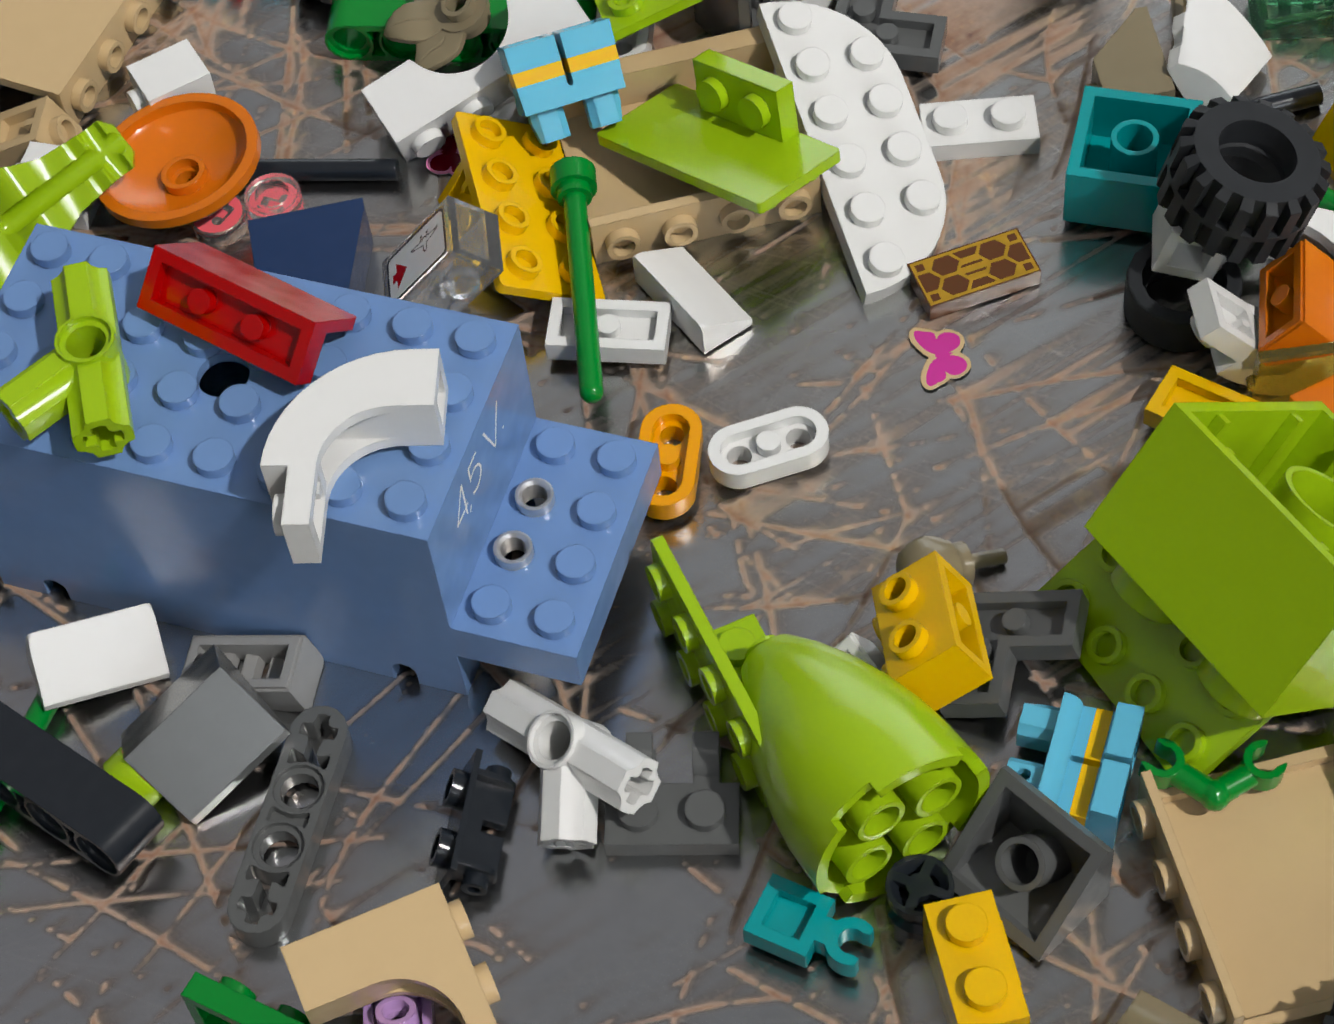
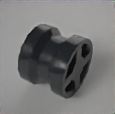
M915 854L905 856L895 862L888 871L885 882V910L888 922L897 933L908 939L923 940V906L917 908L919 903L928 899L932 903L953 898L955 884L952 873L945 863L933 856Z

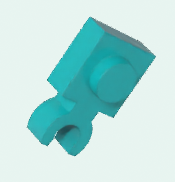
M772 873L743 928L744 942L804 968H807L814 952L826 956L828 965L836 973L846 977H856L859 971V958L843 952L840 947L843 943L852 940L871 947L874 942V928L867 921L857 917L833 919L832 917L836 912L835 899Z

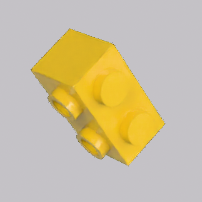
M934 550L871 588L876 616L872 619V625L878 639L882 643L886 662L882 665L881 671L920 697L935 712L993 679L972 585L938 552Z

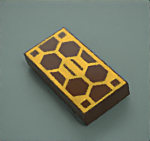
M1018 228L907 264L911 273L910 283L930 320L1041 283V269Z

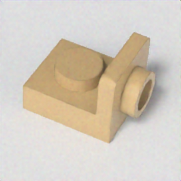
M48 96L0 112V167L20 163L30 141L62 145L83 132L82 127Z

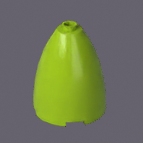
M791 634L766 635L755 641L747 650L745 661L741 667V682L758 713L762 739L760 748L752 739L750 757L755 776L770 814L787 846L820 894L824 892L838 893L845 903L865 901L885 893L887 873L895 862L905 856L928 853L941 842L953 827L958 831H963L990 787V774L986 765L949 723L920 697L888 674L858 657L819 641Z

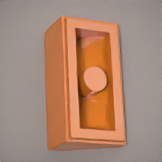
M1307 239L1299 241L1293 248L1288 249L1285 255L1274 259L1260 270L1258 355L1264 360L1320 351L1334 346V260Z

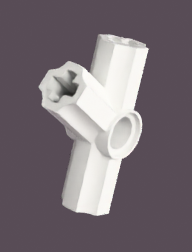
M509 679L503 687L491 692L483 709L487 718L486 730L528 754L530 760L537 767H540L538 846L549 849H593L594 845L597 844L598 798L624 813L633 815L641 806L652 802L661 783L657 772L659 762L612 736L611 732L604 725L576 715L519 681Z

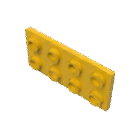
M456 112L451 120V125L461 162L438 198V202L444 212L445 230L460 286L482 289L489 276L492 275L495 290L501 294L552 301V297L571 298L564 208L552 197L549 170L552 164L564 158L560 141L540 144L530 124L485 115ZM591 250L595 298L605 299Z

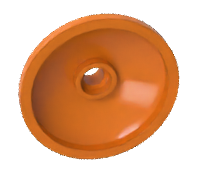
M211 93L181 94L162 99L151 106L147 105L116 127L135 151V167L119 178L98 198L113 217L123 223L140 228H175L205 219L230 203L254 174L261 154V138L252 116L242 105L230 98Z

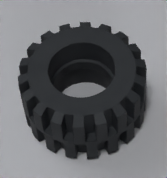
M1233 96L1230 102L1222 97L1211 99L1207 107L1200 104L1192 110L1189 118L1185 119L1158 175L1156 185L1160 189L1157 193V200L1159 206L1167 209L1164 215L1170 226L1181 227L1180 237L1187 243L1196 242L1203 247L1201 252L1212 257L1218 253L1224 255L1227 262L1239 264L1243 258H1247L1252 264L1265 263L1268 256L1274 259L1280 258L1286 254L1289 247L1293 248L1299 241L1330 183L1327 180L1331 175V164L1324 160L1327 151L1323 143L1312 139L1315 132L1307 124H1299L1295 121V114L1285 108L1283 111L1271 107L1272 102L1258 99L1256 103L1249 101L1246 96Z

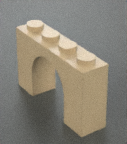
M439 882L280 947L310 1024H323L378 1000L398 995L419 996L437 1002L448 1009L461 1024H497L489 1005L501 1001L491 972L485 961L473 966L464 941L475 936L460 898L447 903Z

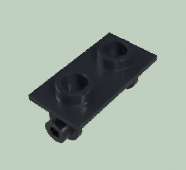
M478 748L463 770L454 768L449 776L442 801V806L451 809L448 827L439 828L429 857V866L438 868L435 884L439 882L443 890L450 879L461 882L460 889L464 893L473 896L485 895L488 887L496 883L504 838L481 832L482 825L500 831L506 829L516 790V783L511 779L512 771L509 768L501 765H489L486 770L479 768L483 750Z

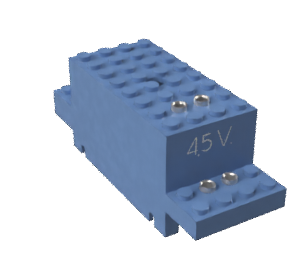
M38 223L35 225L0 289V387L55 348L54 339L57 332L51 280L58 277L62 272L63 266L87 261L92 266L107 268L112 279L122 352L130 370V380L127 386L135 439L126 444L122 453L98 458L92 453L77 452L72 441L69 413L31 441L28 439L24 441L10 427L0 413V577L4 584L49 594L54 585L53 581L66 588L71 600L115 611L150 603L157 621L215 635H305L318 649L324 661L396 678L400 669L399 664H402L416 672L419 684L463 695H468L480 661L582 686L662 474L658 444L537 418L519 324L263 271L357 317L353 330L326 333L311 383L343 364L375 353L403 349L439 348L448 385L444 445L388 447L369 453L352 463L340 475L329 497L322 562L293 564L285 537L276 536L274 533L272 501L260 468V462L268 435L276 420L290 402L311 383L294 385L136 307L153 252L152 247ZM514 550L525 552L522 557L515 560L504 558L507 553Z

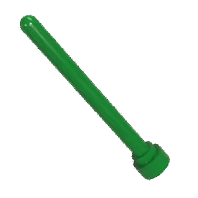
M572 156L562 158L550 167V190L552 197L564 208L579 394L584 402L594 404L599 402L604 394L587 206L591 203L592 198L597 192L596 168L590 160Z

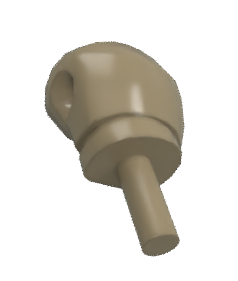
M921 536L908 543L898 553L896 571L903 570L935 550L972 585L975 580V569L1006 564L1008 556L1004 548L971 554L964 541L951 543V541L936 536Z

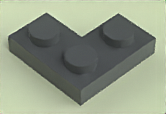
M837 0L835 11L853 19L874 34L889 50L899 69L939 73L947 36V16L896 11L898 0Z
M1082 589L973 593L993 679L939 709L943 717H1007L1017 661L1080 659L1089 609V602Z

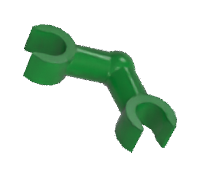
M1157 738L1154 753L1160 758L1167 760L1172 768L1161 770L1146 761H1141L1138 775L1140 777L1141 772L1151 770L1158 789L1175 787L1200 802L1209 811L1216 812L1223 810L1231 801L1251 789L1269 791L1276 788L1282 781L1288 763L1281 764L1271 771L1258 769L1252 761L1258 760L1264 754L1268 740H1257L1246 747L1240 764L1213 779L1187 764L1181 747L1174 741L1166 738Z

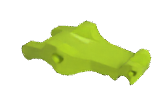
M95 121L83 132L39 159L0 167V289L37 223L72 231L82 212L119 178L135 167V151L114 124Z

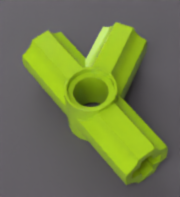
M87 261L65 265L58 277L51 280L57 332L54 339L55 348L0 387V413L10 427L24 441L27 439L31 441L69 413L72 441L77 452L92 453L98 458L123 452V448L128 442L135 439L127 386L130 380V370L122 352L112 279L107 268L92 266Z

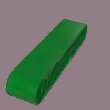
M332 0L325 33V45L334 55L348 60L407 61L410 59L415 62L416 44L398 43L390 41L384 36V29L393 12L403 4L413 2L414 0ZM489 0L491 18L488 26L478 36L466 39L461 53L451 62L484 63L495 53L496 48H499L504 39L508 26L506 0ZM577 0L590 21L596 19L597 5L595 1Z

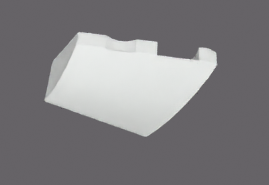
M1186 0V12L1173 17L1172 33L1174 46L1169 50L1167 70L1183 98L1201 100L1206 107L1211 99L1222 97L1230 102L1233 96L1241 94L1271 59L1272 55L1251 24L1228 0Z

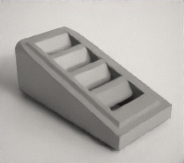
M193 635L182 674L214 644L222 650L237 669L240 660H244L241 674L271 710L303 712L305 709L313 706L324 665V658L305 635ZM265 664H270L266 679H261Z

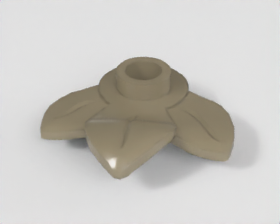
M414 0L413 2L403 4L393 12L384 29V36L390 41L416 44L415 63L425 69L434 71L455 59L461 53L466 39L474 38L486 29L491 18L490 1Z

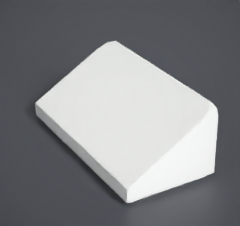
M683 247L644 251L632 257L635 281L654 301L671 302L672 320L704 354L753 325L752 318Z
M150 603L44 629L26 636V658L44 711L166 679L170 676L156 617Z

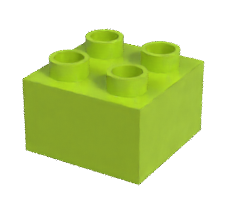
M1322 401L1174 403L1084 526L1118 562V566L1111 574V581L1116 592L1129 606L1143 616L1159 623L1175 624L1205 657L1197 669L1202 685L1217 702L1231 712L1247 719L1261 720L1267 717L1334 708V413Z

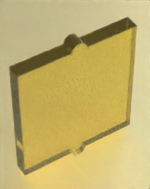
M1334 342L1258 352L1253 373L1245 378L1248 389L1247 396L1260 402H1289L1290 395L1334 375Z

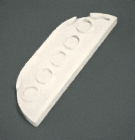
M796 0L758 4L756 19L777 75L793 83L799 132L839 148L840 162L820 175L821 194L862 305L865 306L882 300L902 289L910 282L911 273L907 264L932 255L939 241L946 213L944 182L897 62L883 43L868 29L846 15L832 9Z

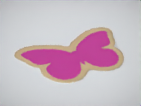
M914 327L909 331L911 344L924 356L928 357L920 376L921 384L926 390H934L948 382L949 379L961 378L969 372L971 361L966 355L961 353L965 344L962 334L951 329L935 331Z

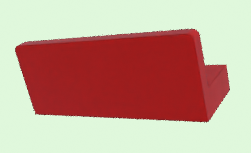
M201 242L154 245L136 306L294 385L311 383L326 333L353 330L357 318L351 313Z

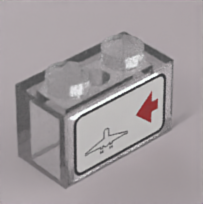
M448 195L382 262L384 296L461 312L503 272L498 215Z

